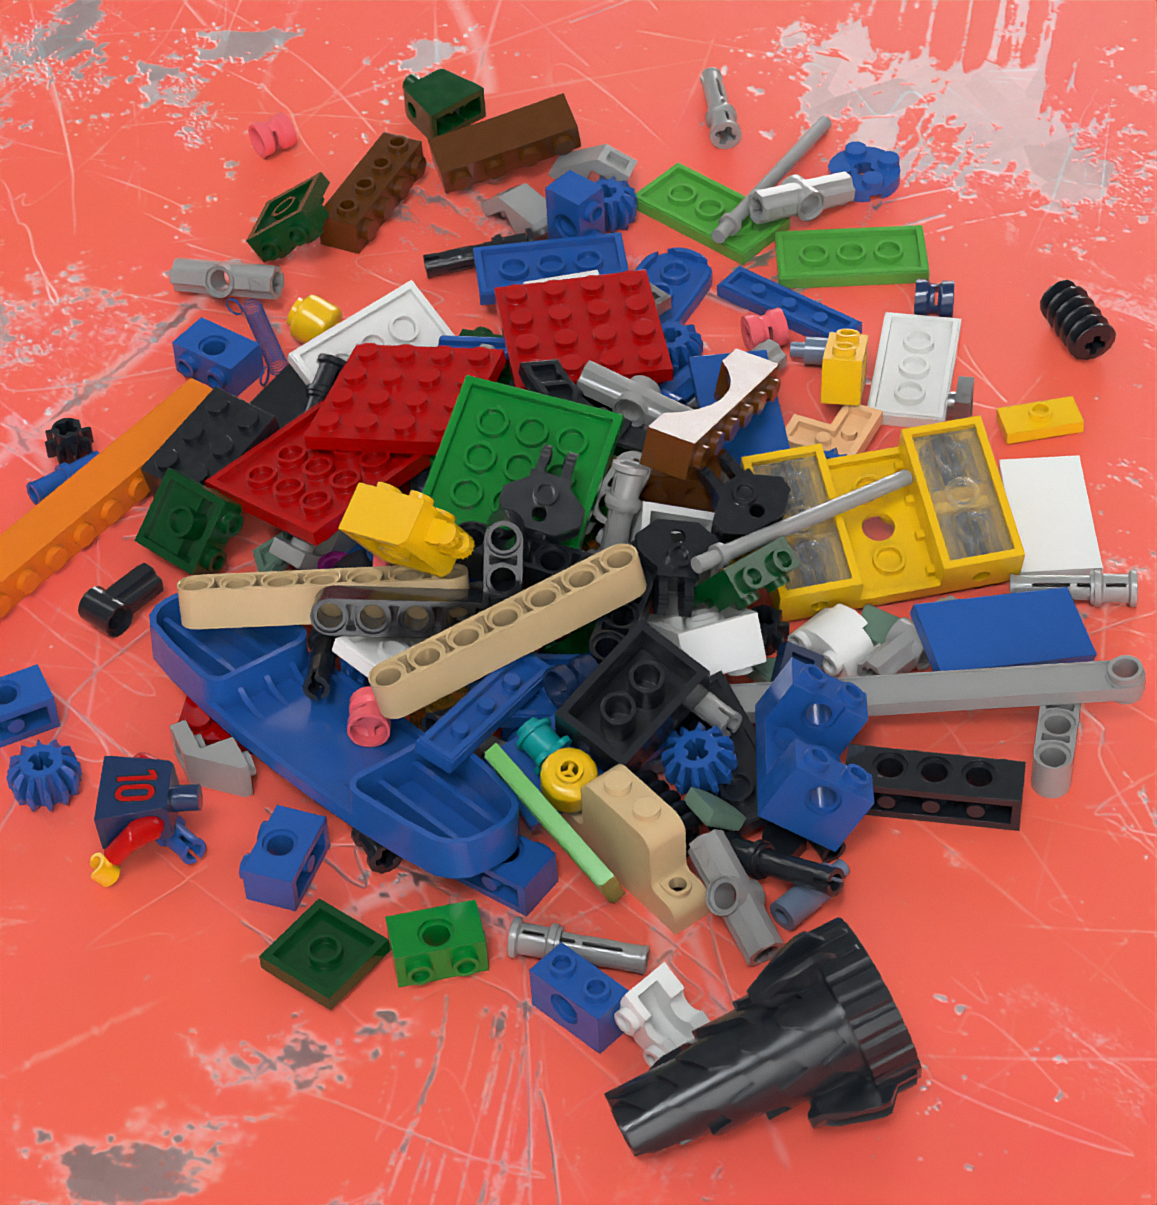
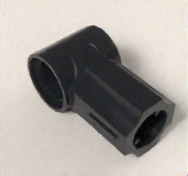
M142 563L107 589L101 586H94L89 589L80 600L78 613L81 618L110 637H118L129 628L134 613L164 591L163 582L156 574L154 568L146 563Z

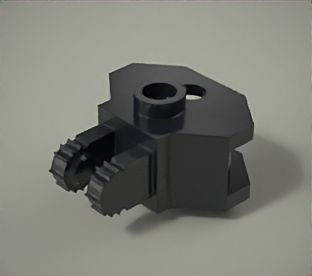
M544 444L536 468L531 469L530 475L503 486L498 501V509L507 508L519 513L524 520L525 535L561 544L578 538L584 520L585 510L571 491V478L579 454L569 452L563 462L561 477L546 473L547 466L550 465L553 457V446ZM537 517L543 521H536L533 518Z
M728 452L717 457L720 468L729 478V481L722 484L707 465L702 470L698 469L696 471L702 486L705 487L706 491L713 498L712 507L715 510L710 533L719 539V542L723 544L729 543L783 520L791 488L781 476L753 474L749 468L744 471Z
M656 519L636 533L635 540L629 543L636 548L641 566L652 574L653 614L665 615L669 605L668 591H677L679 616L691 618L694 607V584L699 580V575L702 574H698L692 569L691 559L707 552L709 546L719 542V539L699 522Z

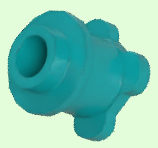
M533 717L526 721L516 733L519 739L515 746L519 751L525 750L537 765L533 770L537 776H540L542 764L551 753L558 749L568 748L572 743L568 735L562 738L558 736L551 728L552 721L549 717L540 720L537 717Z

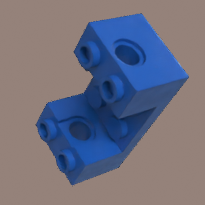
M791 657L755 705L758 816L836 852L874 804L872 775L859 765L849 764L847 766L840 763V755L868 721L867 695L858 686L851 682H842L824 673L816 665L805 664Z

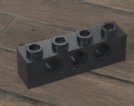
M848 744L845 765H859L867 773L871 774L873 779L874 804L865 815L1019 831L1026 762Z

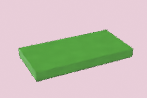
M680 163L672 166L635 194L637 196V211L741 265H744L774 242L775 232L788 231L790 229L789 218L756 224L750 219L749 214L743 220L741 229L735 235L729 236L723 243H716L712 239L711 234L718 227L719 219L725 213H731L746 196Z
M923 225L775 232L774 242L778 284L789 289L916 283V279L929 280V266Z
M495 743L484 752V757L497 775L514 791L517 798L608 901L615 903L626 894L614 874L504 750Z

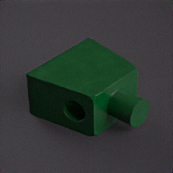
M438 69L423 78L412 73L403 81L402 88L406 116L428 140L467 127L486 117L484 88L446 69Z

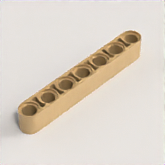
M625 543L610 546L380 662L371 669L368 675V680L380 713L389 719L405 717L637 599L645 592L647 583L636 548Z
M455 563L452 572L442 578L402 566L192 575L179 580L177 583L181 622L185 628L189 629L311 624L310 613L315 596L326 586L470 589L468 569L464 565ZM329 603L321 606V610L327 616L336 617L342 614L340 608L335 604ZM368 605L363 608L365 613L372 618H380L385 615L383 609L377 605ZM413 606L406 610L408 615L414 619H424L428 616L426 610L419 606ZM457 607L450 610L449 613L453 618L466 615L469 611L465 608Z

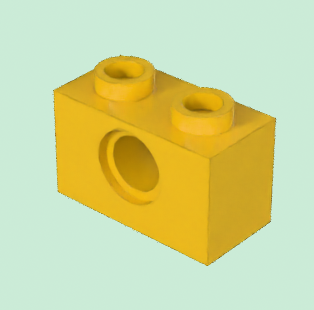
M839 329L836 333H829L822 362L821 403L860 406L866 381L869 335L860 334L859 331L854 329Z

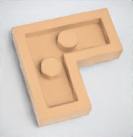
M861 404L860 406L843 405L831 424L794 414L785 427L790 448L822 443L824 451H830L837 447L839 455L864 453L883 423V411Z

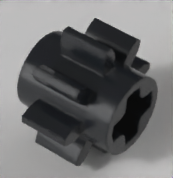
M60 419L52 425L51 430L45 431L47 441L44 443L47 457L57 456L59 464L63 462L70 464L93 451L92 443L94 439L91 427L81 428L80 420Z
M767 605L755 606L751 610L758 613L765 654L769 656L778 651L779 644L783 643V639H788L789 622H782V610L780 609L776 610Z

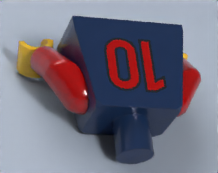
M146 752L137 753L134 757L104 756L94 822L104 854L97 852L91 856L90 866L95 869L91 873V879L103 887L113 885L120 875L121 869L119 865L133 851L152 841L173 836L176 830L178 812L202 810L203 795L201 785H179L174 764L169 760H161Z

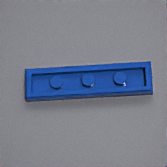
M741 266L736 268L717 285V296L760 316L764 315L767 310L782 309L787 320L788 329L805 337L828 338L830 332L836 333L839 329H854L859 331L860 334L862 333L861 321Z
M529 653L489 673L416 740L414 752L447 773H452L544 686V672L552 666Z

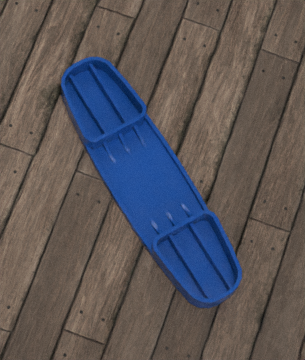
M178 593L165 598L155 605L149 617L153 659L191 700L227 733L234 737L235 740L315 802L396 855L435 876L450 879L473 877L490 870L515 853L519 844V803L517 795L475 753L466 758L452 773H447L414 752L416 740L424 732L404 717L390 719V736L382 745L371 748L355 744L347 734V723L350 716L349 703L352 694L363 687L336 668L333 671L329 695L325 699L321 698L322 689L319 691L318 700L310 699L304 694L302 686L306 677L311 652L308 651L307 632L302 625L189 629L185 628L181 622Z

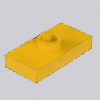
M1073 396L996 408V420L1006 444L1080 433L1084 430V420Z

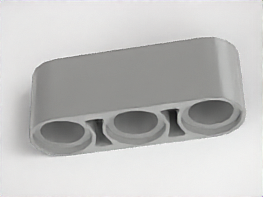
M1081 703L1040 706L1033 751L1031 786L1042 797L1058 798L1064 796L1070 789Z

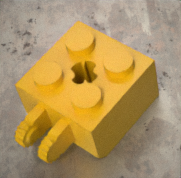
M359 482L338 528L383 562L440 578L452 572L457 558L464 560V558L472 555L471 553L475 547L473 538L454 523L456 517L453 514L433 506L434 499L414 490H411L409 495L402 494L399 489L384 482H378L376 487Z

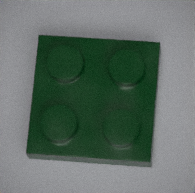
M319 898L259 956L262 969L327 1009L332 1010L390 952L389 939Z

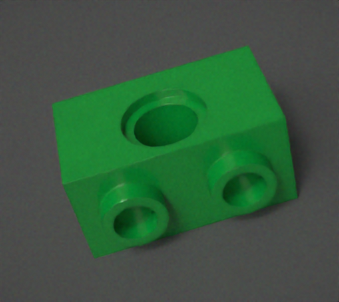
M476 899L385 917L398 988L410 985H423L431 981L456 976H469L477 972L489 970L486 940Z

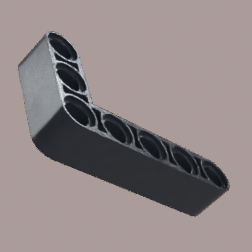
M507 508L496 510L488 518L484 536L483 590L326 586L315 596L310 613L311 624L315 630L329 636L430 638L462 622L454 619L449 613L450 610L457 607L465 608L472 617L524 590V520L519 513ZM499 526H508L514 530L516 535L510 540H501L495 536L493 531ZM502 567L508 568L513 571L515 577L509 581H501L495 578L493 571ZM329 603L335 604L340 608L342 614L336 617L327 616L321 610V606ZM368 605H377L383 609L385 615L380 618H372L365 613L363 608ZM413 606H419L426 610L428 616L424 619H414L408 615L406 610Z
M477 521L463 522L458 526L473 538L475 547L471 553L472 555L464 558V560L457 558L455 563L466 566L470 578L483 581L486 524ZM499 527L493 531L495 536L501 540H510L516 535L514 531ZM525 535L524 590L594 555V553ZM502 567L493 571L495 578L501 581H509L515 577L513 571L508 568ZM643 567L647 583L645 592L637 599L598 618L589 641L588 654L597 661L598 665L641 619L647 622L651 610L653 577Z

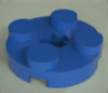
M859 141L848 143L845 146V150L837 153L828 164V175L845 171L852 177V183L856 189L854 202H870V196L881 194V199L892 195L900 185L901 169L899 155L893 151L866 146Z

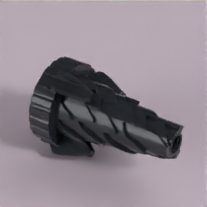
M837 917L809 932L803 931L795 935L778 950L746 990L747 994L732 1002L734 1010L691 1031L695 1037L694 1039L660 1057L647 1072L604 1093L612 1115L634 1157L644 1153H655L678 1143L683 1145L711 1132L715 1136L726 1134L765 1113L770 1120L807 1100L811 1105L807 1117L813 1129L822 1126H843L884 1118L892 1114L897 1095L917 1084V1079L922 1077V1067L909 1031L879 971L855 933L841 917Z

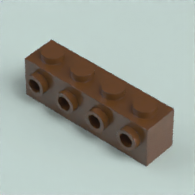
M564 93L428 140L432 160L446 194L455 190L467 189L472 184L490 178H499L507 172L521 167L533 166L541 160L556 155H565L573 149L581 147L578 125Z
M386 132L381 134L325 204L324 208L329 212V215L322 227L324 231L319 236L320 244L360 254L368 242L373 241L382 224L391 218L396 206L402 199L407 197L410 188L425 173L427 162L426 158L423 157L422 141Z

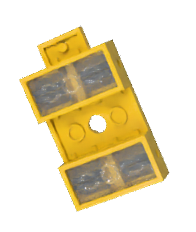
M981 415L901 429L898 447L826 459L822 443L741 457L740 466L744 471L749 468L753 474L781 476L791 488L783 520L903 469L909 470L913 477L912 484L785 537L801 565L787 573L791 581L769 593L773 608L782 610V622L813 617L825 607L833 608L838 603L852 609L864 608L866 604L875 606L1010 581V574L1020 575L1026 554ZM880 517L883 522L893 526L894 533L886 540L876 541L868 538L864 534L862 527L867 519ZM758 549L751 551L747 554H744L740 557H737L735 559H732L730 565L748 556L749 554L757 551Z

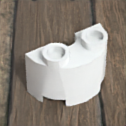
M839 603L833 608L825 607L788 636L789 642L823 655L822 669L828 675L835 676L836 678L859 676L857 674L858 663L881 645L878 643L873 646L870 637L863 629L868 622L854 609Z
M665 962L624 995L620 1001L621 1008L614 1014L618 1027L625 1034L633 1036L636 1043L644 1050L643 1057L650 1068L663 1055L694 1039L695 1037L691 1031L710 1022L703 1011L696 1010L687 1002L683 994L684 986Z

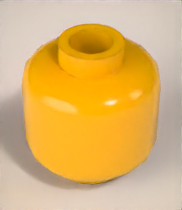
M310 295L305 299L299 298L294 303L286 323L290 326L291 336L305 344L342 322L343 313L338 306L317 295Z
M570 747L558 749L551 753L542 764L540 772L541 793L557 811L566 813L582 810L581 787L598 777L597 766L590 755L580 749Z

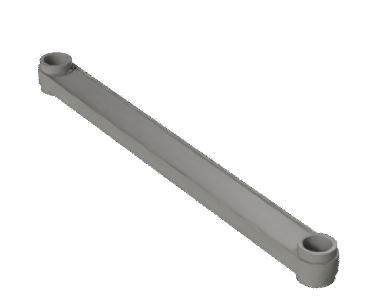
M1129 655L1117 656L1107 661L836 678L842 682H851L866 693L868 716L1108 701L1128 705L1141 699L1146 686V673L1141 661ZM772 682L730 684L751 723H755L756 703Z

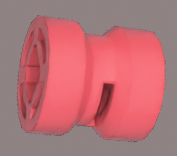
M283 112L273 115L266 123L259 121L251 124L248 128L253 148L261 158L274 154L275 150L280 147L283 149L290 148L296 145L297 142L294 127L288 116Z
M782 309L767 310L762 316L750 314L741 317V334L748 351H751L759 343L765 342L768 339L777 342L780 346L789 343L788 324Z
M371 686L359 688L350 698L347 734L350 740L359 746L371 748L380 746L390 736L391 720L385 718L380 713Z

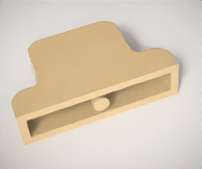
M617 764L581 787L582 810L571 813L565 812L562 817L614 874L623 887L675 935L711 912L706 903L707 889L687 866L685 827L673 808L623 764Z

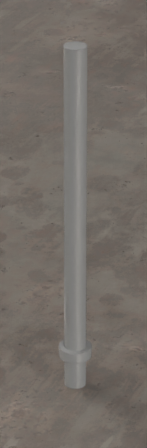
M821 116L749 194H753L757 190L775 187L831 127V120L826 116ZM748 195L731 213H725L719 219L718 227L711 234L712 239L716 243H723L729 236L735 235L741 229V223L750 214L746 206Z
M903 469L729 543H715L709 546L707 552L691 559L692 569L699 574L713 567L717 569L725 568L730 565L732 559L759 549L783 535L787 537L912 484V474L909 470Z

